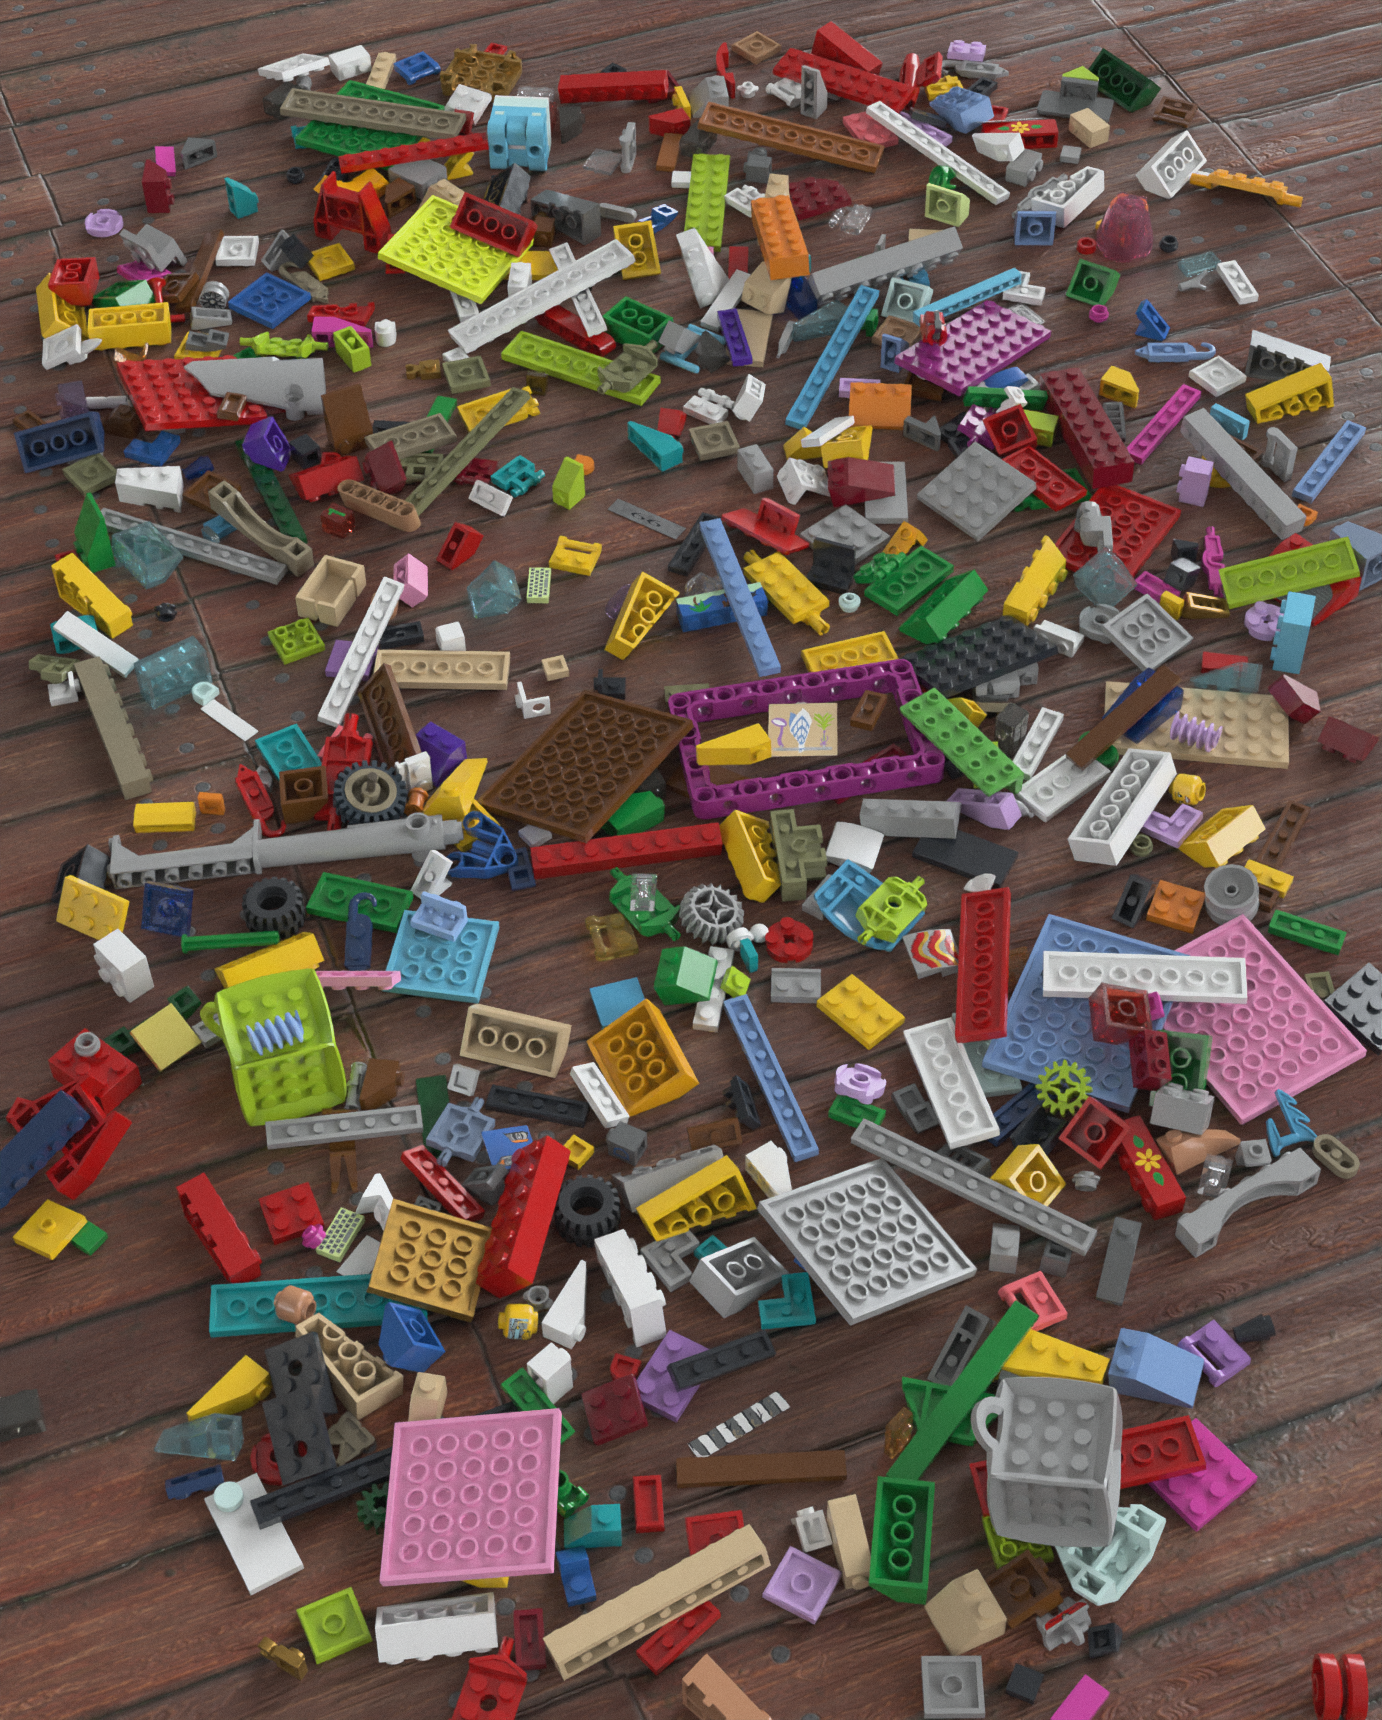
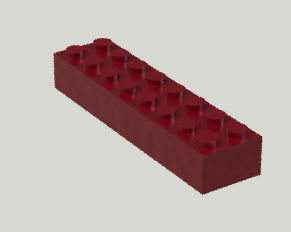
M1079 367L1040 374V390L1047 391L1048 394L1045 406L1050 415L1059 416L1057 427L1091 488L1095 489L1132 482L1134 460Z

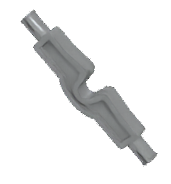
M1063 173L1058 178L1052 177L1043 185L1032 188L1028 192V196L1018 203L1017 210L1012 213L1013 219L1017 211H1032V198L1043 196V192L1047 189L1053 190L1057 188V184L1061 181H1067L1068 176Z

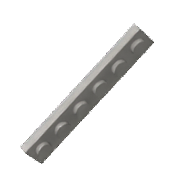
M420 1105L265 1122L268 1150L423 1132Z

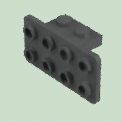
M1062 77L1060 92L1049 90L1042 92L1037 113L1070 118V114L1089 108L1107 123L1111 116L1114 100L1097 97L1098 81Z

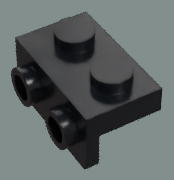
M1038 1104L1011 1134L1010 1139L1014 1149L1018 1145L1039 1144L1045 1154L1048 1155L1059 1143V1137L1069 1123L1066 1120L1047 1116L1043 1106Z

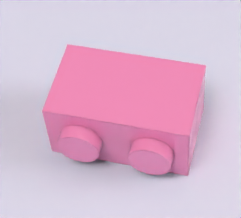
M408 553L394 564V580L404 584V590L399 599L413 608L419 602H423L428 596L427 566Z

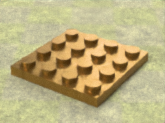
M393 1199L367 1292L471 1322L480 1292V1286L475 1283L478 1276L477 1269L483 1260L484 1246L490 1237L492 1228Z

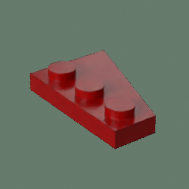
M368 302V306L358 307L357 303H349V306L341 308L337 304L314 305L307 314V320L313 323L314 317H336L365 327L375 310V302Z

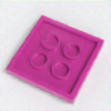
M1195 1418L1191 1422L1206 1462V1470L1147 1484L1197 1532L1255 1484L1258 1477Z

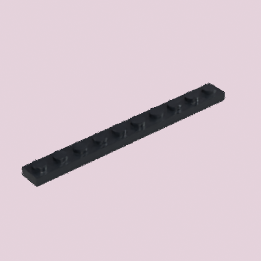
M511 1401L474 1416L520 1411ZM393 1446L250 1500L259 1529L267 1528L371 1488L372 1484L379 1485L389 1481Z

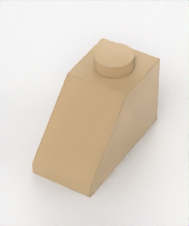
M422 1372L417 1373L411 1394L408 1422L441 1419L448 1393L445 1376Z

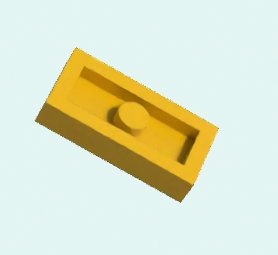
M682 86L674 87L675 95H672L673 105L677 106V109L683 108L691 119V106Z
M1250 859L1245 865V868L1255 875L1259 884L1279 891V897L1284 899L1294 876Z

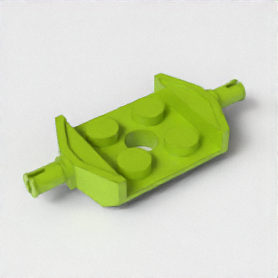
M264 332L252 338H240V346H252L256 356H295L297 359H306L315 350L328 351V342H316L311 334H308L304 341L301 339H291L288 341L279 337L269 339V332Z
M917 876L912 883H907L899 877H888L857 909L855 916L865 930L857 937L858 942L862 941L861 944L865 945L871 937L895 943L899 934L922 911L925 912L927 901L925 896L918 891L925 884L924 879L920 880L921 877ZM888 903H896L899 907H891Z

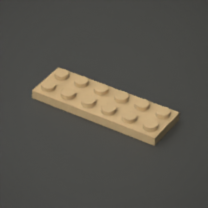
M377 650L374 673L383 663L391 665L399 688L507 690L510 652Z

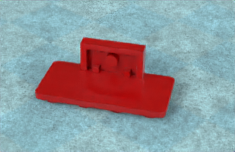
M768 498L761 500L758 514L745 508L722 514L721 520L726 522L729 527L738 528L746 536L760 540L761 544L777 549V552L779 551L782 555H789L809 548L810 543L795 535L800 515Z

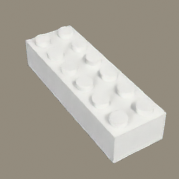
M1131 748L1127 750L1068 838L1075 860L1117 866L1177 775L1170 752Z

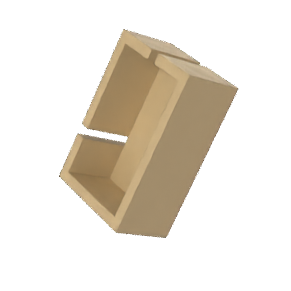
M324 555L295 597L298 616L315 621L319 618L322 623L338 627L356 601V597L360 595L366 586L364 565Z

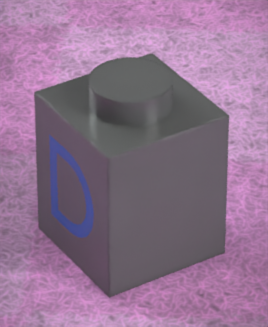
M619 1121L615 1129H610L606 1136L608 1155L636 1166L648 1147L647 1132Z

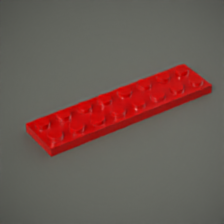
M790 48L773 68V75L787 78L800 84L803 65L817 69L821 73L828 93L867 106L881 101L898 114L901 113L916 94L915 87L794 48Z
M1009 887L966 893L961 896L955 1039L957 1043L1007 1037L1011 892Z
M1189 1415L1122 1430L1120 1489L1206 1470V1462ZM987 1460L969 1464V1470L983 1518L990 1516L987 1501Z

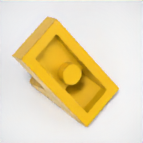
M474 152L450 156L443 165L446 166L448 180L473 175V171L467 162L472 159Z

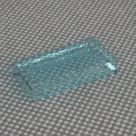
M1211 251L1178 261V268L1188 278L1201 274L1204 270L1207 272L1217 268V264L1222 262Z

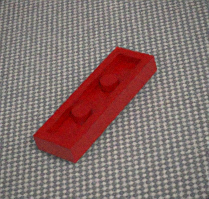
M709 1600L665 1624L636 1650L637 1657L658 1676L721 1618V1612Z

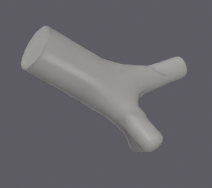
M1204 270L1199 276L1178 284L1179 290L1183 291L1189 288L1206 290V287L1200 284V280L1208 272Z

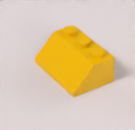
M1253 805L1224 808L1192 832L1178 849L1204 868H1218L1226 865L1230 857L1241 853L1246 844L1256 841L1259 838L1258 835L1265 830V827Z

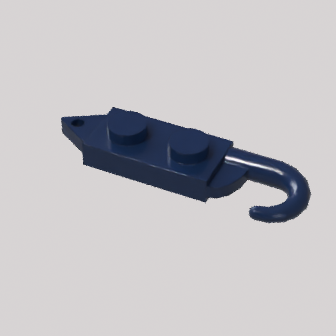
M367 892L354 895L348 906L344 966L349 971H366L371 968L372 922L367 915L358 914V904L361 900L368 899L372 902L373 907H377L376 898Z

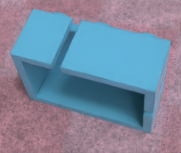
M1289 591L1287 600H1282L1280 613L1284 615H1279L1276 629H1280V631H1275L1273 645H1277V647H1272L1270 660L1274 661L1272 670L1293 674L1300 673L1316 596Z

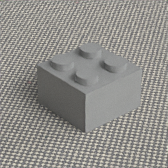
M1168 1083L1167 1086H1162L1155 1095L1150 1123L1202 1135L1209 1127L1214 1096L1208 1095L1209 1092L1206 1090L1193 1089L1192 1092L1183 1090L1182 1085Z

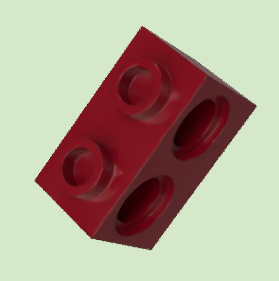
M1143 1029L1128 1041L1133 1088L1157 1091L1172 1080L1166 1032Z

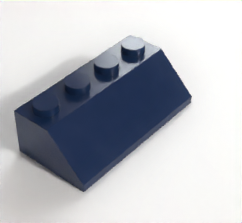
M91 411L14 433L25 473L104 452V429L99 412Z

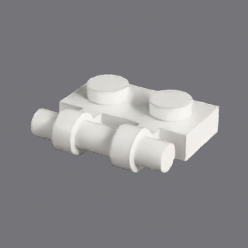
M744 185L742 190L736 188L724 195L725 203L750 218L752 217L751 200L765 197L764 193L760 194L756 188Z
M700 388L698 395L702 396V398L694 395L683 406L684 413L708 424L723 422L728 417V410L726 408L733 410L735 402L730 400L728 396L715 394L714 390Z

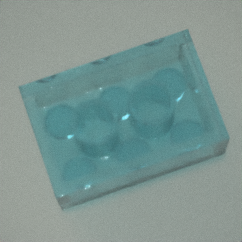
M194 635L133 663L140 693L153 710L191 693L193 686L199 682H213L206 650Z

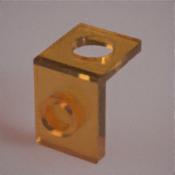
M145 343L140 355L116 347L113 363L117 364V362H124L126 360L144 361L147 356L149 343Z

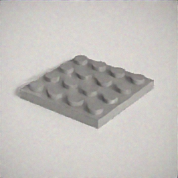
M974 442L917 494V498L973 539L979 541L1037 487L1036 482L977 442Z

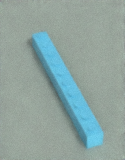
M1012 268L913 311V322L920 327V314L924 315L926 311L939 310L946 317L1021 284L1022 273L1016 268Z

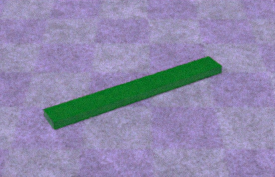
M1017 1300L1014 1301L886 1473V1477L920 1480L1036 1323L1039 1315Z

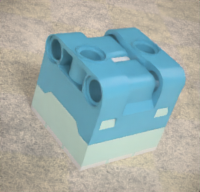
M495 95L487 127L491 169H506L515 162L518 166L528 167L529 165V171L547 170V161L551 147L549 98Z

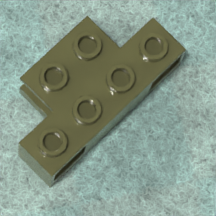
M794 809L770 811V833L776 855L775 862L778 866L781 880L782 902L805 900L807 881L820 880L826 877L827 857L825 848H821L820 844L823 843L821 825L797 827Z

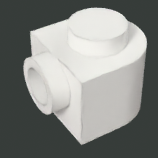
M388 319L375 322L376 343L382 347L393 345L396 342L397 335L395 322H391Z

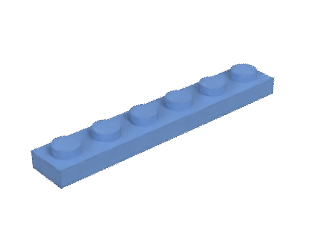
M1347 420L1293 489L1292 496L1311 504L1363 437L1366 427Z

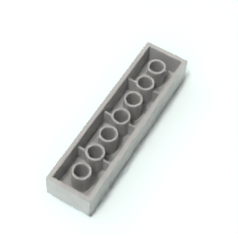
M954 226L814 272L805 282L804 287L811 305L822 307L829 304L831 300L836 299L840 301L847 298L849 294L854 293L855 295L860 285L877 289L883 286V283L891 282L892 277L901 279L900 277L907 275L910 278L917 275L918 271L925 270V272L935 269L937 265H949L954 262V258L959 256L958 254L963 249V246Z

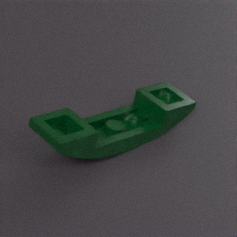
M189 986L184 987L167 998L169 1004L172 1003L185 1021L202 1004ZM147 1019L130 1030L123 1026L103 1039V1041L123 1056L142 1051L141 1047L130 1035V1032Z

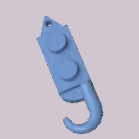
M1204 342L1201 343V346L1208 348L1210 351L1196 352V349L1188 343H1147V346L1135 350V355L1148 359V362H1189V360L1210 359L1215 355L1216 349L1212 344Z

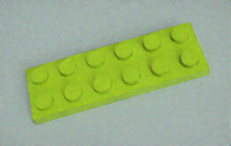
M1348 536L1218 569L1229 609L1288 595L1289 591L1296 593L1360 576Z

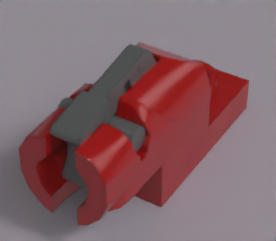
M935 310L926 311L924 315L920 314L919 323L922 342L929 343L931 346H933V343H938V346H942L947 341L948 336L943 312Z

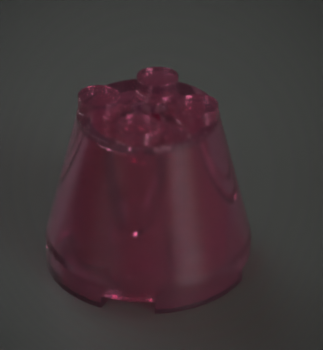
M1120 192L1110 202L1097 229L1095 239L1096 246L1103 251L1105 257L1118 262H1131V259L1141 256L1146 257L1151 252L1154 235L1149 207L1145 197Z

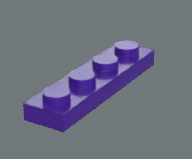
M737 308L717 311V318L733 367L753 364V357Z

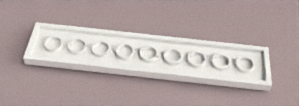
M615 239L449 329V335L466 354L475 351L485 343L493 341L496 337L511 331V329L520 324L526 323L529 319L543 314L551 307L561 304L564 300L576 296L586 288L592 287L597 282L612 276L619 270L627 268L630 264L636 262L634 255Z

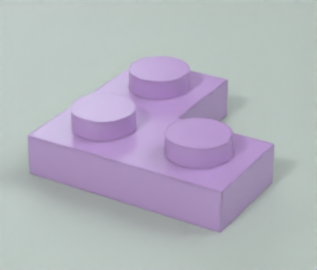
M1183 803L1171 818L1152 811L1140 832L1175 848H1179L1201 822L1203 812Z

